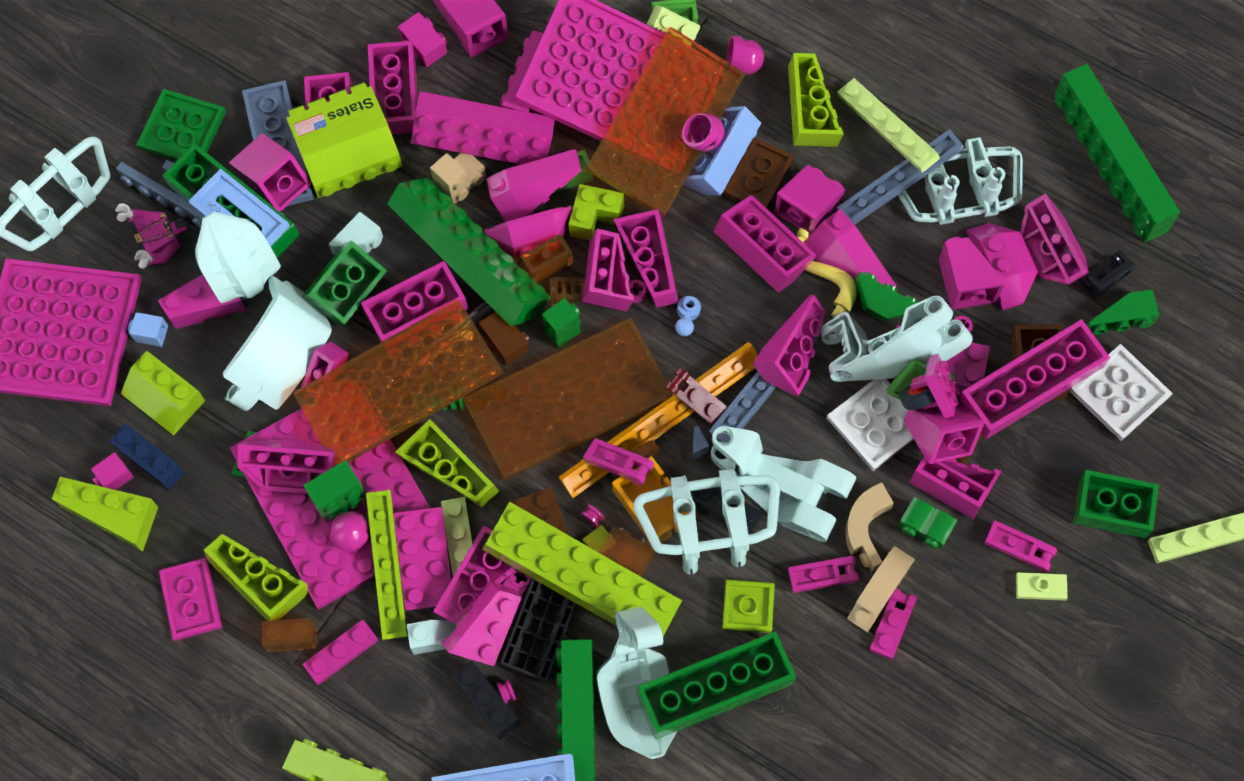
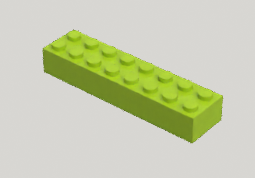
M511 502L506 506L482 548L485 552L617 626L616 612L641 606L658 622L664 636L682 602L679 598Z

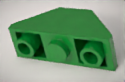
M860 272L854 279L863 311L882 322L904 317L905 309L918 302L909 295L902 296L897 293V289L887 283L883 285L876 281L877 277L869 272Z

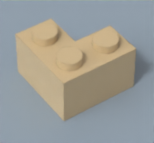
M446 153L430 167L436 186L443 193L447 194L454 204L465 199L469 191L473 187L481 185L486 177L484 165L473 155L460 153L455 159Z

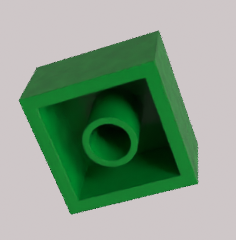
M346 460L303 485L326 523L333 521L338 514L350 508L355 509L361 506L364 500L367 499L361 483Z

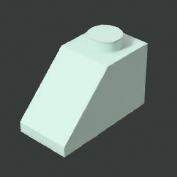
M359 212L329 243V246L335 255L344 243L352 240L363 251L369 253L372 248L374 249L379 246L383 235L378 225Z
M428 620L407 624L410 649L413 654L446 649L442 642L457 628L456 624L459 621L454 624L446 620Z

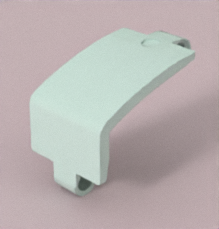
M271 276L268 280L269 289L273 297L270 305L248 339L223 372L224 378L234 383L228 390L225 400L243 411H248L258 400L263 401L276 410L279 409L305 376L315 349L326 343L332 331L327 317L302 297L304 294L302 290L290 282H282L274 276Z

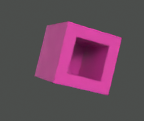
M115 452L91 469L95 474L92 480L97 486L117 490L134 478Z

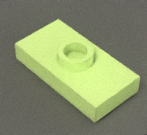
M1017 573L1016 599L1066 601L1068 599L1067 575Z

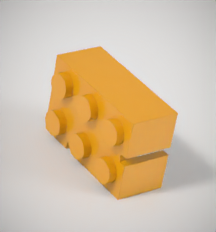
M652 456L648 459L654 463V467L645 475L646 480L642 486L622 476L612 482L613 493L646 538L647 536L633 509L634 501L640 494L671 486V481L668 477L664 478V472ZM639 466L634 467L633 470L637 471ZM672 496L647 502L643 505L661 543L672 536V530L675 533L678 532L674 522ZM683 511L680 512V514L686 515L689 514V512Z

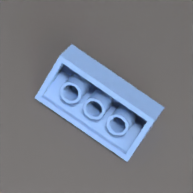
M745 106L717 108L714 110L713 115L722 121L725 130L724 138L713 150L700 151L692 149L680 176L675 178L678 183L706 196L721 195L724 192L728 181L737 169V165L746 153L750 142L756 136L757 130L761 125V122Z

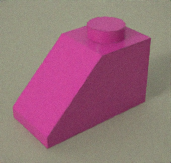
M331 341L315 349L301 388L318 399L323 397L341 374L349 353Z

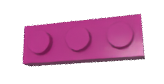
M362 620L303 663V666L316 684L319 685L379 640L366 622Z

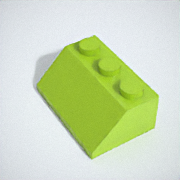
M148 351L130 368L121 392L122 396L173 436L205 402L196 388Z

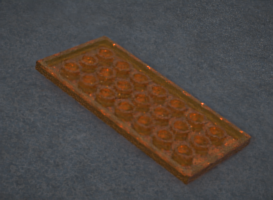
M670 26L585 170L649 210L659 209L660 216L663 218L702 152L698 149H691L684 143L682 130L686 121L698 113H710L720 119L746 73ZM689 133V134H688V138H689V141L692 143V141H691V136H690V133Z
M459 299L295 391L293 394L320 443L335 451V467L345 460L348 463L497 378L503 374V371Z
M629 318L464 397L463 401L503 480L506 481L658 407L672 397L673 394L664 387L667 381L632 318Z

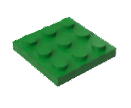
M163 89L136 146L139 150L175 161L194 143L207 153L226 110L222 106Z

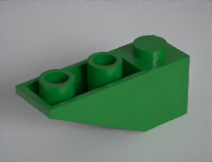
M1153 289L1127 294L1091 320L1087 327L1094 335H1100L1109 330L1116 329L1117 332L1128 330L1130 327L1139 326V328H1147L1152 326L1159 317Z

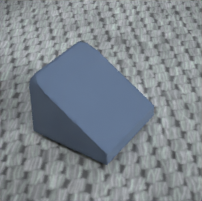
M698 426L694 427L692 460L708 454L709 444Z

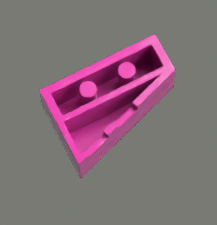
M596 229L590 239L582 302L626 312L633 303L634 298L629 288V276L626 274L625 258L618 233Z
M203 274L158 300L175 329L202 323L204 320L214 317H226V314L239 311L241 313L247 311L240 297L220 303Z
M924 456L915 470L910 484L969 518L974 519L1000 475L1001 470L994 469L991 471L979 468V465L971 464L970 466L958 463L956 459L929 464Z
M491 581L473 603V608L465 618H461L456 624L457 628L448 638L446 637L443 640V646L451 654L494 666L522 597L513 588Z

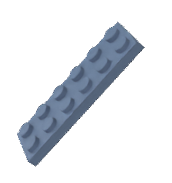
M286 80L242 90L253 141L262 133L292 153L309 179L307 168L286 119L290 116L288 111L293 109ZM311 185L288 206L314 200Z

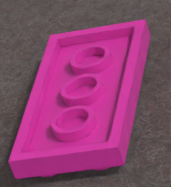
M442 507L393 513L405 611L436 607L451 582Z

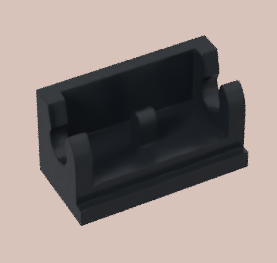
M1119 250L1095 269L1081 277L1079 282L1097 299L1130 275L1136 264Z

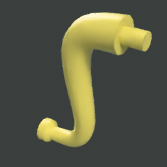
M799 228L797 231V237L802 242L806 241L810 236V233L802 228ZM812 261L805 271L830 280L840 288V293L833 303L836 308L831 314L832 317H836L842 312L849 313L857 297V285L854 279L839 268Z

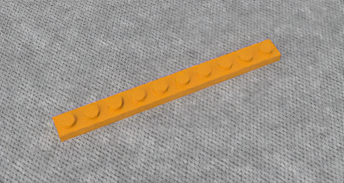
M749 342L695 381L712 395L717 396L755 369L753 364L758 354L754 346ZM673 395L607 443L634 453L643 444L651 440L654 441L694 411ZM583 459L558 478L569 496L574 498L608 474L609 471L586 463Z

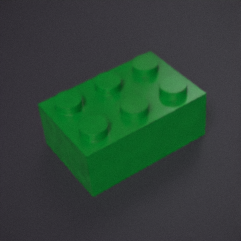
M351 240L342 245L302 297L337 326L343 325L387 270Z
M1085 470L1079 478L1073 524L1146 539L1154 528L1159 484Z

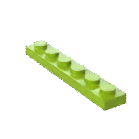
M391 490L366 493L382 640L407 637Z

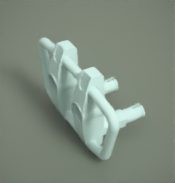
M88 137L65 155L54 148L44 157L49 166L45 162L43 163L42 169L44 172L29 186L22 180H19L10 188L12 193L9 196V201L13 204L0 217L1 238L26 251H34L51 238L54 239L63 231V227L84 207L87 208L96 200V196L110 179L109 167L102 142L99 138ZM91 146L94 148L101 173L93 187L89 185L87 177L71 163V161ZM52 177L78 200L60 218H57L53 208L36 194ZM20 209L44 231V233L31 242L5 229V226Z
M978 137L967 139L965 149L948 160L967 158L969 183L975 193L978 206L954 210L953 205L957 196L956 190L959 186V179L954 175H951V178H949L943 164L924 176L925 191L929 196L935 213H919L906 190L898 194V197L910 217L917 222H939L941 225L953 223L954 219L974 215L983 214L984 217L998 215L999 211L1013 207L1022 200V154L1018 149L1010 146L984 148L981 138ZM1009 155L1013 157V197L999 202L998 196L1002 189L1001 183L1005 177V171L997 167L995 172V168H992L987 156ZM977 174H983L985 177H979ZM933 181H937L941 185H935Z
M734 468L723 471L719 470V477L687 482L685 475L682 477H671V486L640 494L634 501L633 509L653 550L659 554L682 555V568L686 574H690V569H692L693 574L697 572L700 552L728 547L731 550V564L738 567V562H740L742 567L746 563L749 544H755L768 539L776 532L780 486L775 478L768 475L736 476ZM767 485L770 487L767 528L754 534H748L744 496L740 486ZM721 487L722 513L725 517L730 537L698 542L695 503L692 500L690 491ZM669 496L673 497V516L681 545L661 544L643 508L645 503ZM731 504H736V505H738V506H737V507H730L729 505H731ZM687 511L689 514L682 515L680 512Z

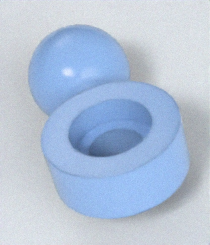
M685 296L678 302L677 313L681 319L676 322L675 329L681 336H689L693 332L694 324L692 320H695L700 314L701 304L695 297Z

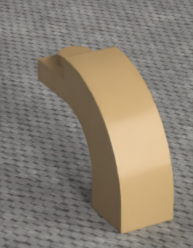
M883 483L871 487L856 500L849 514L845 531L846 543L851 556L860 552L859 558L865 568L869 567L871 573L879 568L882 560L869 538L868 525L874 518L890 511L894 504Z
M894 546L867 584L847 619L868 632L915 559Z

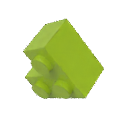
M579 184L569 221L570 236L590 240L594 234L597 221L615 224L614 219L622 217L624 193Z

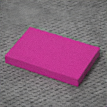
M206 558L158 570L172 640L178 641L222 628L209 562Z

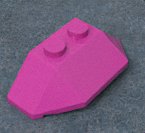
M1044 194L1027 204L1024 210L1025 215L1020 233L1038 270L1039 278L1069 285L1089 273L1086 257L1065 217L1049 196Z
M573 206L555 208L508 221L493 228L485 229L484 233L496 241L505 253L514 257H526L535 251L551 250L560 244L569 229Z
M991 223L967 229L966 232L969 239L1004 281L1005 285L997 300L1001 311L1022 305L1038 270L1021 233Z
M278 439L242 442L238 444L237 468L242 472L244 471L263 490L308 494L303 485L334 467L335 451L315 442Z

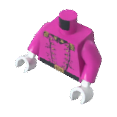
M123 203L119 204L115 209L116 212H122L117 215L118 221L123 222L127 217L130 219L128 223L140 249L137 251L134 260H140L138 265L140 268H146L147 264L150 266L167 263L180 247L176 235L188 230L183 218L170 222L164 212L130 209L128 205Z

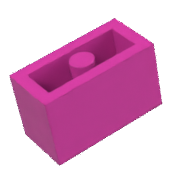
M418 12L398 26L400 38L403 41L413 42L415 55L426 68L447 54L446 38L441 32L437 33L434 30V25L428 17L424 18Z

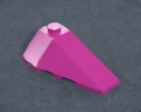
M573 149L505 169L486 179L491 200L505 222L532 215L534 213L533 210L542 202L545 204L550 199L549 196L556 189L563 188L582 170L577 150Z
M841 209L824 220L804 242L817 255L814 259L816 262L839 268L848 273L853 279L860 272H869L876 276V281L881 284L887 283L896 288V284L859 230Z
M486 526L482 527L433 611L454 624L473 608V603L491 581L500 584L515 571V568L482 550L493 531Z

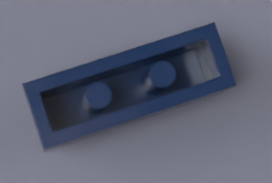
M126 423L109 440L117 451L167 490H170L185 473L178 463Z

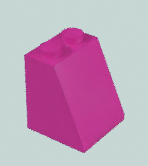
M263 133L229 162L238 177L279 212L312 184L292 153Z
M807 165L777 193L774 214L796 229L802 228L811 235L843 200L845 189L838 181L826 177L820 169Z
M953 237L945 241L939 258V264L950 308L956 310L997 303L1005 285L1004 281L968 237Z
M957 402L958 405L955 408L954 416L947 419L944 418L939 406L924 410L922 408L908 410L904 419L906 427L929 464L972 455L984 426V421L959 402Z

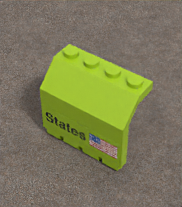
M365 82L350 87L351 94H347L345 89L329 95V102H326L325 97L307 103L308 110H305L302 105L288 111L290 116L286 119L318 198L330 196L338 190L351 188L359 182L372 180L380 174L393 172L402 166L397 147L371 86L367 87Z

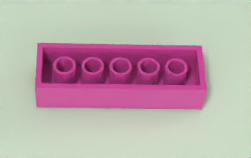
M420 91L411 143L516 164H525L548 157L555 119L544 115Z
M1081 319L963 390L958 402L984 421L981 434L986 440L1103 369L1110 356Z

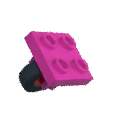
M939 354L929 357L926 373L912 379V383L905 387L899 396L902 405L907 410L920 408L924 410L939 406L944 418L947 419L954 416L955 408L958 405L957 397L960 391L956 381H952L949 376L950 371L946 361H942Z

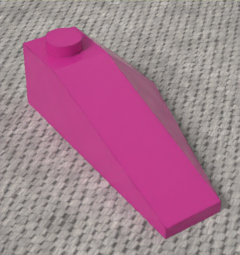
M810 295L767 342L753 364L766 382L795 396L800 395L809 378L810 370L808 365L810 358H814L815 350L813 349L815 337L820 335L825 315L824 308L814 295Z

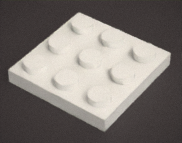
M1120 344L1109 354L1110 359L1103 369L1073 386L1069 392L1122 441L1173 393Z
M874 379L827 415L828 421L872 471L876 470L914 440L904 423L908 410L904 408L900 399L887 394L886 388L890 385L887 379Z

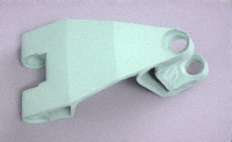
M932 296L905 309L901 327L872 340H868L864 330L847 312H842L823 325L820 331L822 341L825 344L842 343L844 347V354L829 365L830 377L836 382L896 378L914 358L928 364L929 357L935 354H939L942 361H947L970 346L972 335L961 321L951 320L954 312L940 296Z
M727 426L716 428L712 436L714 445L711 450L712 461L722 471L734 468L736 476L768 475L775 478L780 486L777 522L785 528L817 541L826 542L836 522V518L817 508L816 505L822 493L827 494V492L847 499L856 476L823 459L799 461L761 454L763 447L758 433ZM727 433L730 436L729 443L718 442L716 439L717 435ZM719 450L727 458L718 459L715 456V451ZM740 486V489L768 513L769 486Z

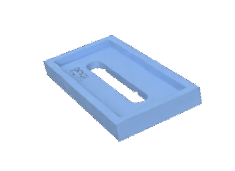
M222 169L188 201L204 217L214 211L234 216L216 202L219 196L225 197L262 227L261 233L270 246L290 227L287 221Z

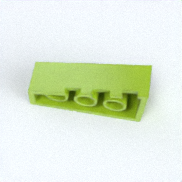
M793 53L788 65L793 146L838 147L843 131L838 125L836 111L832 108L830 94L825 88L824 77L816 54Z
M430 419L395 452L404 461L480 507L485 506L499 492L496 486Z
M64 477L59 478L52 500L61 508L114 535L142 552L158 510V506L150 498Z
M221 534L204 549L207 561L272 626L309 594L307 583L294 578L287 571L270 564L263 557L253 554L249 549L224 534Z
M304 739L303 742L294 741L282 767L286 772L307 781H390L385 776L386 772L374 767L372 769L364 767L362 762L353 758H349V760L341 758L340 753L328 748L326 751L317 748L318 744Z

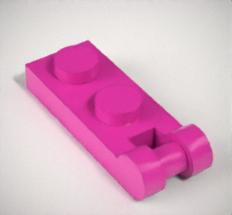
M597 438L593 440L583 456L586 463L627 478L639 486L643 485L646 480L645 475L654 467V463L648 458ZM634 465L639 466L637 471L632 469Z
M995 520L984 543L989 547L1030 564L1042 572L1049 571L1051 566L1049 562L1052 557H1055L1057 549L1052 545ZM1036 550L1042 553L1041 558L1034 556Z
M848 556L788 567L792 593L859 582V574L855 572L854 565H856L855 557ZM838 568H845L846 574L840 575Z
M895 589L888 601L870 646V652L893 660L918 596L913 594L909 596L902 593L901 589ZM897 601L906 605L904 611L895 607Z

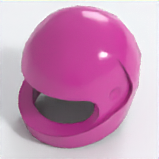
M731 36L726 54L727 69L745 76L756 73L764 62V52L761 46L753 40L746 41L741 36Z
M698 113L686 121L682 130V139L691 149L710 151L721 143L725 130L722 121L718 117L710 113ZM689 133H690V136H691V141H692V143L689 141V138H688V134H689Z
M354 511L342 512L334 518L329 537L332 543L340 550L347 552L356 551L362 548L369 538V522L361 513Z

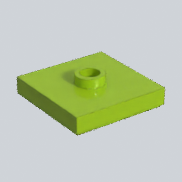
M725 580L722 630L772 633L775 583Z

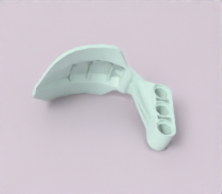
M216 211L202 219L201 230L195 249L196 261L219 302L225 303L237 297H242L243 300H246L262 292L265 282L279 270L280 264L258 227L247 219Z
M640 606L616 612L615 618L619 638L612 656L597 670L596 682L605 720L613 737L621 745L650 759H655L665 755L677 731L655 740L636 696L637 686L669 674L665 656L649 649L663 644L660 625Z

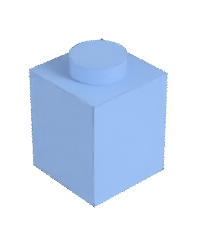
M137 312L135 313L134 320L130 321L128 327L129 334L135 342L162 347L168 325L163 317Z

